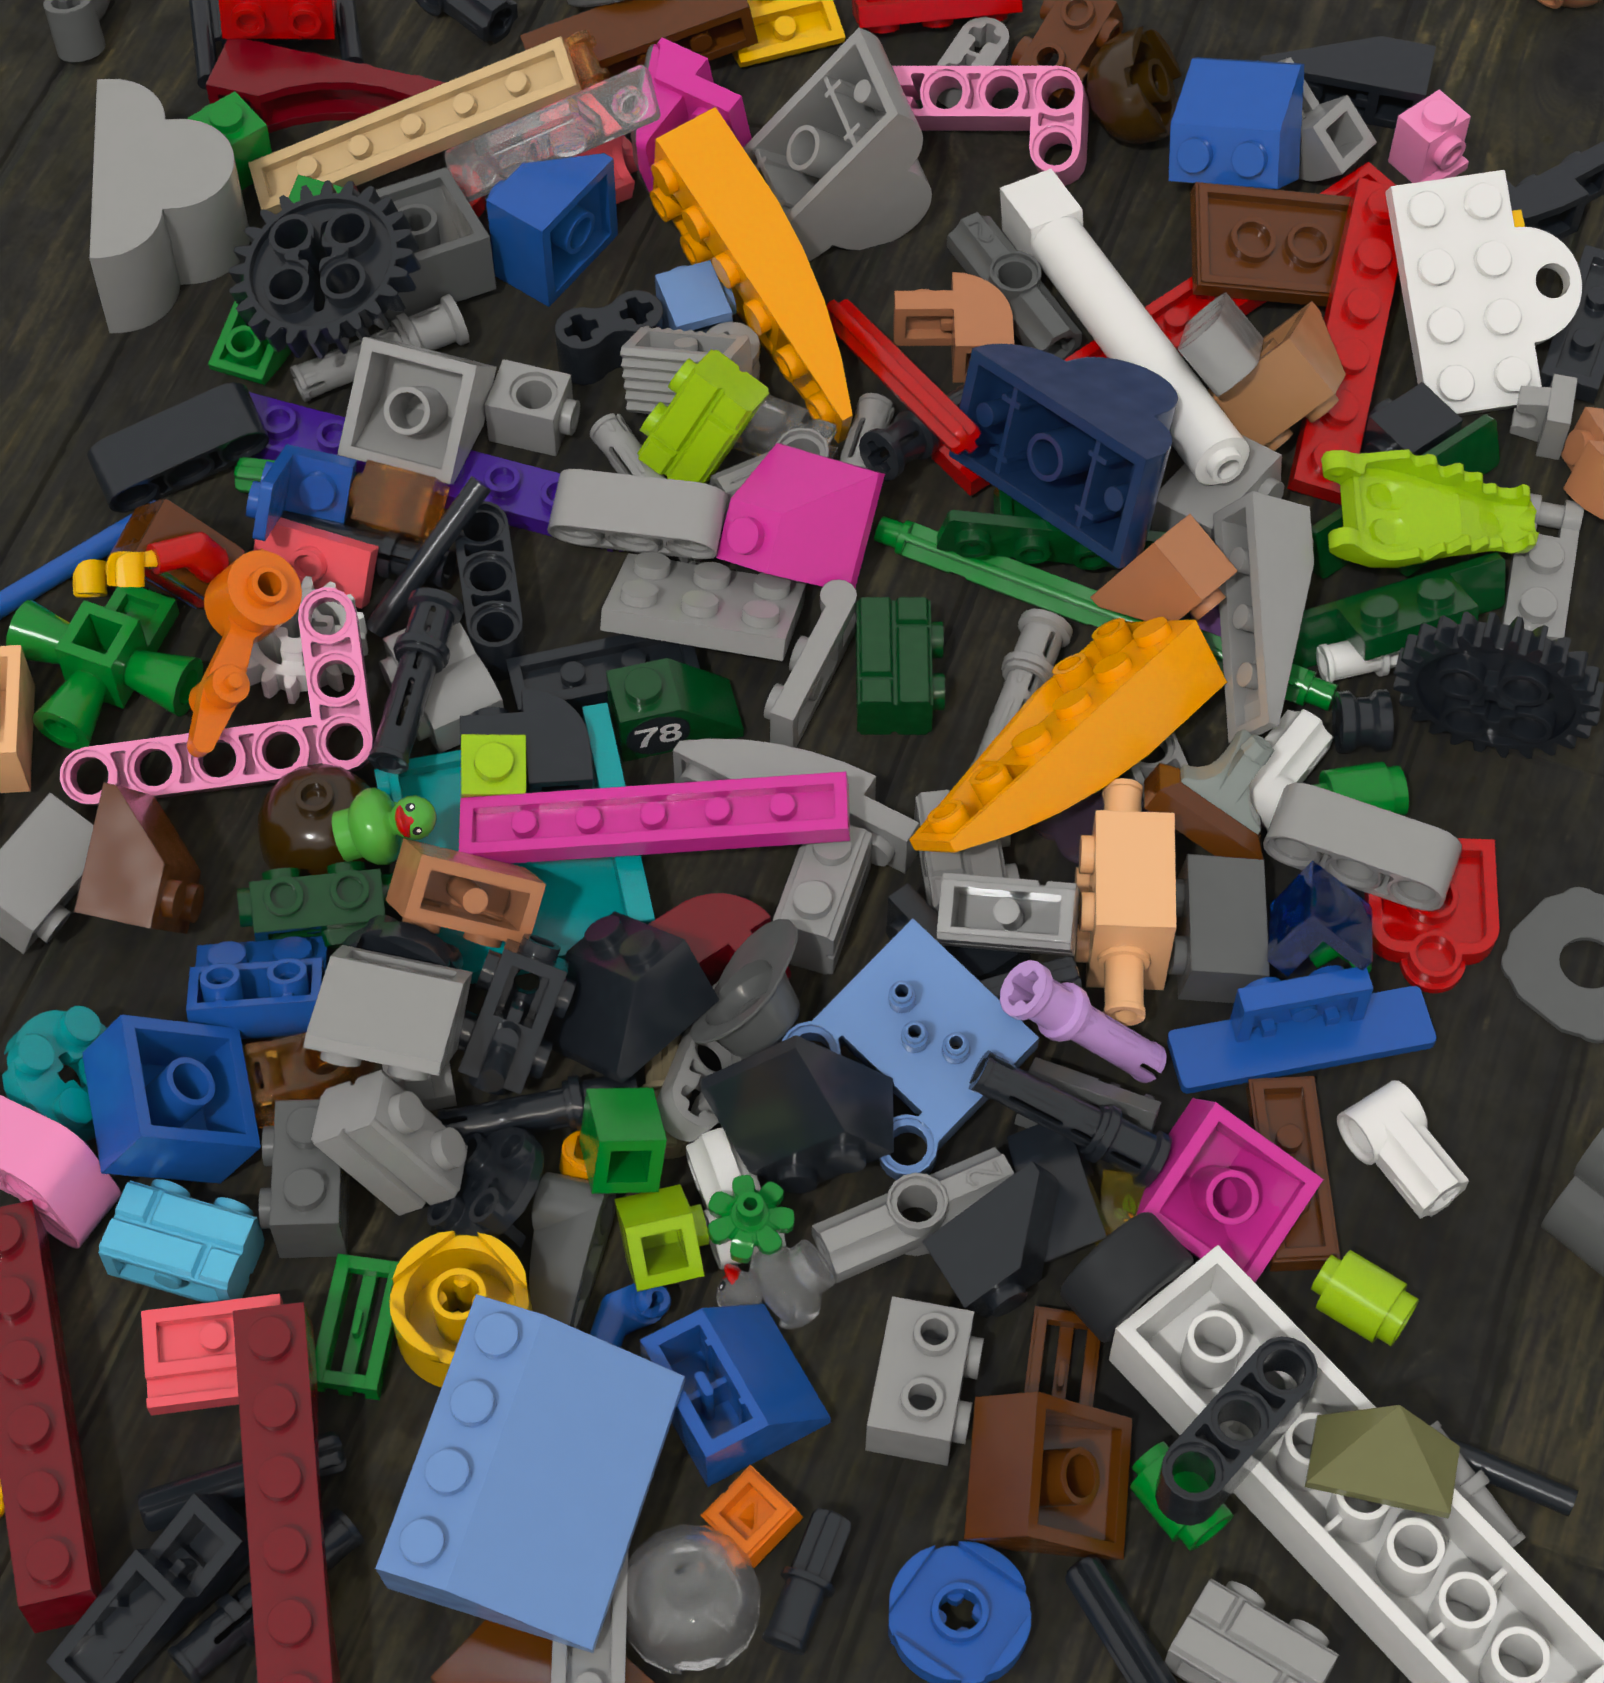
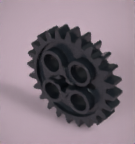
M327 180L322 186L320 195L313 196L307 185L301 187L300 201L293 203L288 197L282 195L279 197L282 211L277 214L265 209L260 211L262 219L266 223L262 229L256 227L245 228L244 231L252 244L234 248V253L241 264L229 268V274L236 283V285L229 289L230 294L238 304L236 310L247 327L251 328L260 342L267 339L274 351L278 353L288 345L294 356L301 358L308 346L311 345L318 358L323 359L329 344L336 343L339 350L346 354L349 349V338L356 335L362 341L363 337H370L367 328L373 324L387 330L390 325L384 315L389 309L404 312L406 309L398 293L412 292L416 289V285L409 274L421 268L414 254L420 248L411 232L412 228L402 211L398 212L392 199L389 196L380 199L375 188L369 186L360 194L354 182L348 181L341 192L337 193L331 181Z
M1463 612L1460 624L1443 615L1439 617L1437 628L1423 623L1420 625L1418 636L1412 634L1407 636L1404 648L1400 649L1394 675H1396L1393 689L1401 692L1399 700L1401 706L1413 707L1411 715L1413 721L1431 720L1428 732L1437 734L1448 731L1452 734L1450 744L1457 745L1464 740L1473 742L1474 751L1478 752L1484 751L1487 746L1495 747L1501 758L1507 757L1509 749H1518L1524 757L1532 759L1534 748L1538 747L1543 752L1553 756L1556 754L1558 744L1573 749L1575 748L1577 737L1584 739L1590 737L1592 726H1597L1603 702L1604 683L1598 681L1599 667L1586 666L1589 654L1586 651L1568 652L1571 643L1569 637L1558 638L1553 641L1548 639V626L1542 625L1533 631L1524 629L1522 617L1517 616L1510 625L1501 624L1495 612L1489 613L1486 622H1478L1472 614Z

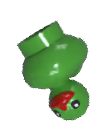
M367 788L356 795L349 808L333 812L332 830L338 850L345 861L349 862L365 858L367 861L377 865H390L398 859L403 838L421 840L427 837L433 831L437 817L433 805L425 798L416 795L406 796L398 802H394L386 792L378 788Z

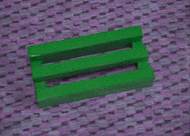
M338 1253L315 1350L318 1392H325L326 1388L337 1389L339 1395L352 1396L353 1392L364 1393L367 1399L380 1400L395 1332L390 1314L389 1300L393 1284L392 1278L399 1262ZM352 1274L363 1275L342 1371H332L331 1365ZM379 1277L388 1278L366 1375H360L357 1373Z

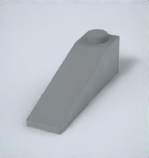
M1251 491L1213 513L1215 544L1238 570V572L1218 587L1226 596L1219 603L1223 670L1227 681L1225 684L1228 743H1231L1235 734L1242 729H1245L1252 735H1260L1278 726L1280 723L1314 566L1310 507Z

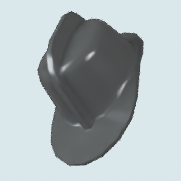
M777 919L763 925L736 950L714 989L719 1001L692 1024L690 1036L695 1043L707 1044L717 1041L731 1054L743 1060L782 1042V1039L799 1016L800 1011L799 1000L785 974L798 942L797 928L789 919Z

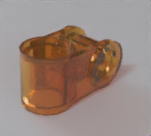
M306 1032L273 1041H261L242 1046L257 1128L274 1126L275 1101L320 1099L327 1088L347 1081L354 1084L357 1078L362 1077L359 1066H339L329 1074H315L316 1070L322 1065L327 1064V1062L320 1059L321 1051L303 1048ZM259 1062L260 1065L254 1066V1063Z

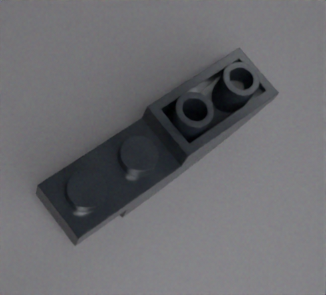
M1604 141L1583 152L1575 151L1569 154L1559 165L1540 175L1532 174L1527 176L1516 187L1507 180L1512 211H1522L1525 227L1544 230L1559 240L1578 231L1585 205L1604 195Z

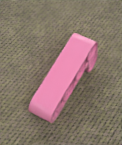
M892 66L921 131H1030V156L1039 173L1052 169L1065 186L1078 180L1084 172L1087 162L1089 101L1082 81L1077 73L1070 68L1063 66ZM957 88L962 90L961 99L954 107L948 109L936 107L937 98L946 89ZM1012 88L1019 92L1017 100L1010 107L997 109L991 106L992 99L998 91ZM1068 88L1075 92L1074 99L1065 108L1053 109L1047 106L1049 96L1057 89ZM915 100H921L923 108L920 109ZM1062 143L1072 147L1071 156L1066 162L1055 166L1044 162L1045 154L1052 146Z
M0 1095V1189L17 1197L21 1202L33 1200L46 1231L72 1248H80L121 1197V1190L109 1174H101L98 1158L75 1133L58 1122Z

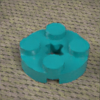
M73 1006L67 1011L52 1010L40 1013L21 1027L9 1040L4 1055L8 1053V1069L2 1074V1079L8 1099L58 1122L75 1133L83 1141L95 1138L82 1052L107 1029V1027L101 1024L97 1014L84 1006ZM63 1064L71 1067L77 1073L81 1087L74 1080L65 1083L60 1079L58 1073L62 1070Z

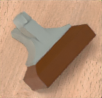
M1242 729L1235 734L1225 752L1209 765L1195 767L1183 764L1181 768H1176L1159 763L1144 780V808L1149 812L1175 813V829L1214 856L1263 860L1260 816L1252 805L1249 790L1251 781L1260 768L1267 763L1274 749L1263 737L1257 734L1252 735L1245 729Z

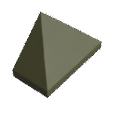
M1401 1405L1317 1415L1305 1487L1448 1519L1451 1514L1460 1446Z

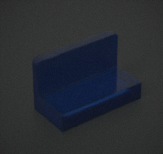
M1312 861L1270 904L1267 961L1288 977L1324 941L1363 971L1373 961L1372 908L1361 897L1316 862Z

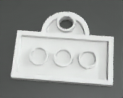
M1505 170L1391 186L1385 191L1417 383L1424 382L1458 416L1517 408L1521 386L1542 387L1535 345L1543 343L1562 331L1572 320L1579 307L1582 294V279L1577 261L1568 247L1552 234L1537 228L1514 226ZM1549 268L1560 275L1563 281V290L1558 298L1546 297L1538 290L1536 275L1539 269Z

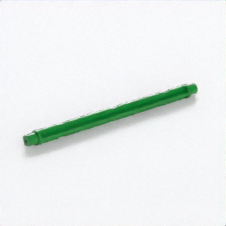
M883 516L877 526L874 541L894 548L895 554L946 573L962 576L967 581L1041 609L1054 612L1057 615L1081 624L1100 627L1104 623L1118 618H1123L1126 622L1144 621L1098 607L1090 598L1098 590L1012 558L992 555L968 558L960 556L953 551L938 550L937 534L939 531L910 520L902 523ZM1201 629L1224 675L1221 636ZM1292 663L1285 700L1300 706L1308 703L1329 711L1338 685L1316 677L1317 672Z

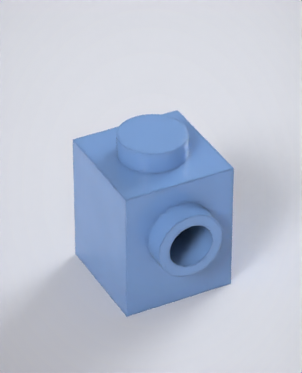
M710 260L690 266H679L670 271L655 275L656 297L662 304L664 329L693 330L694 332L703 331L706 333L710 328L719 323L733 322L732 315L736 314V302L732 288L728 289L722 282H719Z

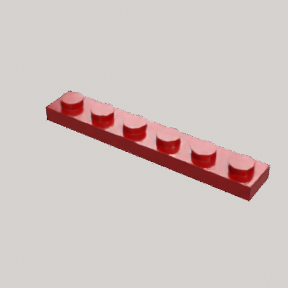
M1361 177L1358 178L1352 188L1324 316L1325 325L1346 375L1335 393L1339 401L1326 414L1314 422H1310L1306 416L1302 418L1287 486L1289 490L1342 505L1340 484L1323 477L1321 458L1326 451L1344 450L1360 454L1398 273L1385 191L1390 186Z

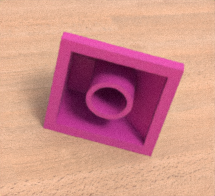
M776 443L731 497L716 558L762 573L822 587L831 580L839 579L851 583L856 588L885 474L785 444Z
M1192 1098L1169 1133L1172 1137V1143L1168 1157L1156 1179L1149 1187L1144 1189L1136 1215L1143 1212L1154 1214L1184 1248L1199 1259L1219 1245L1256 1283L1324 1179L1218 1103Z

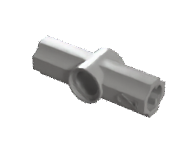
M993 1147L931 1175L922 1173L904 1175L893 1183L888 1193L812 1225V1236L816 1243L819 1257L828 1274L833 1277L836 1283H839L903 1254L912 1256L929 1254L928 1249L922 1242L1011 1177L1014 1172L1005 1155L1001 1154L996 1147ZM919 1207L929 1211L932 1217L926 1221L912 1222L905 1219L900 1213L907 1208Z

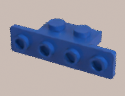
M1331 965L1317 969L1305 977L1283 981L1276 977L1257 979L1246 987L1237 989L1229 1020L1171 1030L1168 1033L1167 1044L1180 1089L1183 1093L1189 1094L1248 1083V1079L1275 1078L1431 1049L1437 1037L1421 989L1418 986L1372 993L1373 985L1366 965L1348 969L1338 965Z

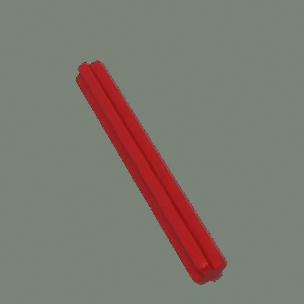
M835 299L829 301L826 307L829 311L828 314L834 334L952 453L959 454L964 450L968 453L975 451L978 447L975 441L981 434L979 427L850 300L844 299L839 303Z

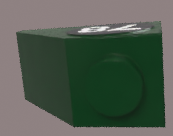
M669 658L606 671L609 713L623 762L673 752L679 741L734 739L744 736V729L730 681L727 678Z

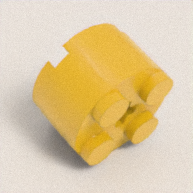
M455 1231L431 1235L414 1245L402 1257L393 1275L389 1305L399 1349L409 1367L422 1379L442 1388L476 1294L532 1311L529 1287L523 1265L506 1244L491 1235L477 1232L478 1236L455 1235ZM458 1308H459L460 1311H461V1312L456 1311V1312L451 1313L452 1311H454V1310H456V1309H458Z

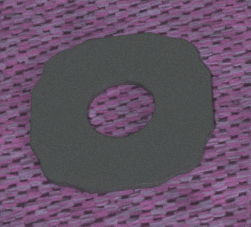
M1573 887L1564 893L1544 898L1510 932L1500 966L1504 976L1510 981L1517 998L1557 1030L1581 1037L1585 1041L1599 1044L1604 1043V986L1600 988H1584L1574 984L1564 975L1559 959L1562 950L1567 945L1576 941H1593L1604 946V895L1584 887Z

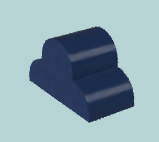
M987 344L972 348L959 408L979 427L981 434L975 441L978 445L975 451L968 453L964 450L959 454H954L950 451L949 456L1120 569L1126 567L1144 551L1172 445L1170 428L1178 395L1174 387L1159 374L1140 365L1123 360L1104 357H1084L1065 361L1048 352L1015 344Z

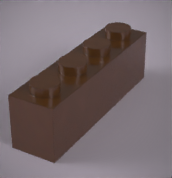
M623 0L597 6L591 10L520 35L525 50L560 36L568 46L583 95L551 107L549 111L591 94L598 101L640 87L647 50L650 45L657 44L661 38H665L708 58V61L759 43L747 0Z

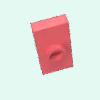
M281 517L266 541L255 539L253 551L262 548L281 556L293 567L300 583H302L305 576L312 577L314 589H319L331 581L336 583L337 590L344 592L346 595L351 594L354 597L357 608L362 609L369 604L379 546Z

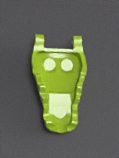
M1409 449L1361 454L1344 450L1326 451L1321 458L1323 477L1340 484L1344 527L1330 531L1328 541L1329 552L1341 559L1371 568H1398L1444 557L1487 551H1499L1510 554L1528 553L1536 546L1539 535L1535 528V515L1537 511L1530 500V487L1528 485L1522 484L1514 488H1502L1497 486L1496 483L1485 484L1483 483L1482 473L1466 472L1461 463L1445 467L1440 466L1435 455L1416 456Z

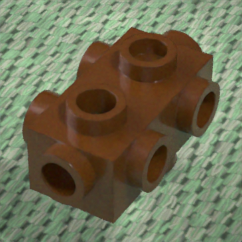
M1044 0L1040 10V18L1044 20L1034 38L1024 36L1019 41L1012 54L1011 65L1047 66L1055 53L1059 56L1055 66L1068 67L1076 72L1084 88L1087 89V73L1093 57L1105 42L1122 34V21L1124 18L1120 8L1114 0ZM1068 88L1057 89L1049 96L1047 106L1051 105L1057 109L1065 108L1074 99L1075 92Z

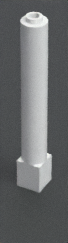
M1048 169L1001 187L1002 231L1017 251L1030 254L1038 261L1041 269L1107 358L1123 360L1145 367L1165 378L1174 387L1178 395V401L1170 428L1172 446L1196 479L1205 485L1222 484L1235 479L1243 470L1249 457L1250 449L1248 443L1083 227V209L1052 169Z

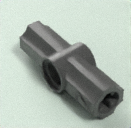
M976 212L962 218L957 227L947 236V248L967 274L975 275L990 282L1004 294L1012 310L1014 334L1023 346L1048 352L1063 360L1069 357L1075 349L1081 346L1082 332L1041 282V267L1038 261L1030 254L1017 251L990 216H981Z

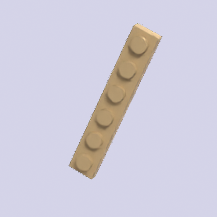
M561 36L249 162L261 210L265 209L274 214L282 211L279 197L282 195L289 197L298 175L323 182L330 180L332 184L344 187L348 181H353L355 186L579 97L583 93L568 46Z

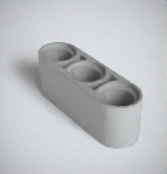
M1225 292L1206 305L1186 324L1178 350L1218 397L1235 386L1257 366L1264 338Z
M566 469L559 476L547 530L554 538L575 545L641 553L655 552L666 556L692 559H711L717 556L729 497L723 490L700 482L584 469Z
M1292 783L1286 785L1283 789L1263 842L1266 852L1283 864L1422 911L1437 910L1444 904L1462 852V844L1459 840L1443 829L1306 783Z

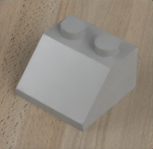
M363 337L337 455L447 484H454L484 425L486 417L485 402L492 388L497 367L386 338Z

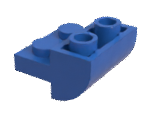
M292 936L284 939L257 942L225 941L218 944L197 945L195 967H190L186 1005L188 1022L238 1029L241 1040L306 1035L330 959V951L325 947L322 936Z

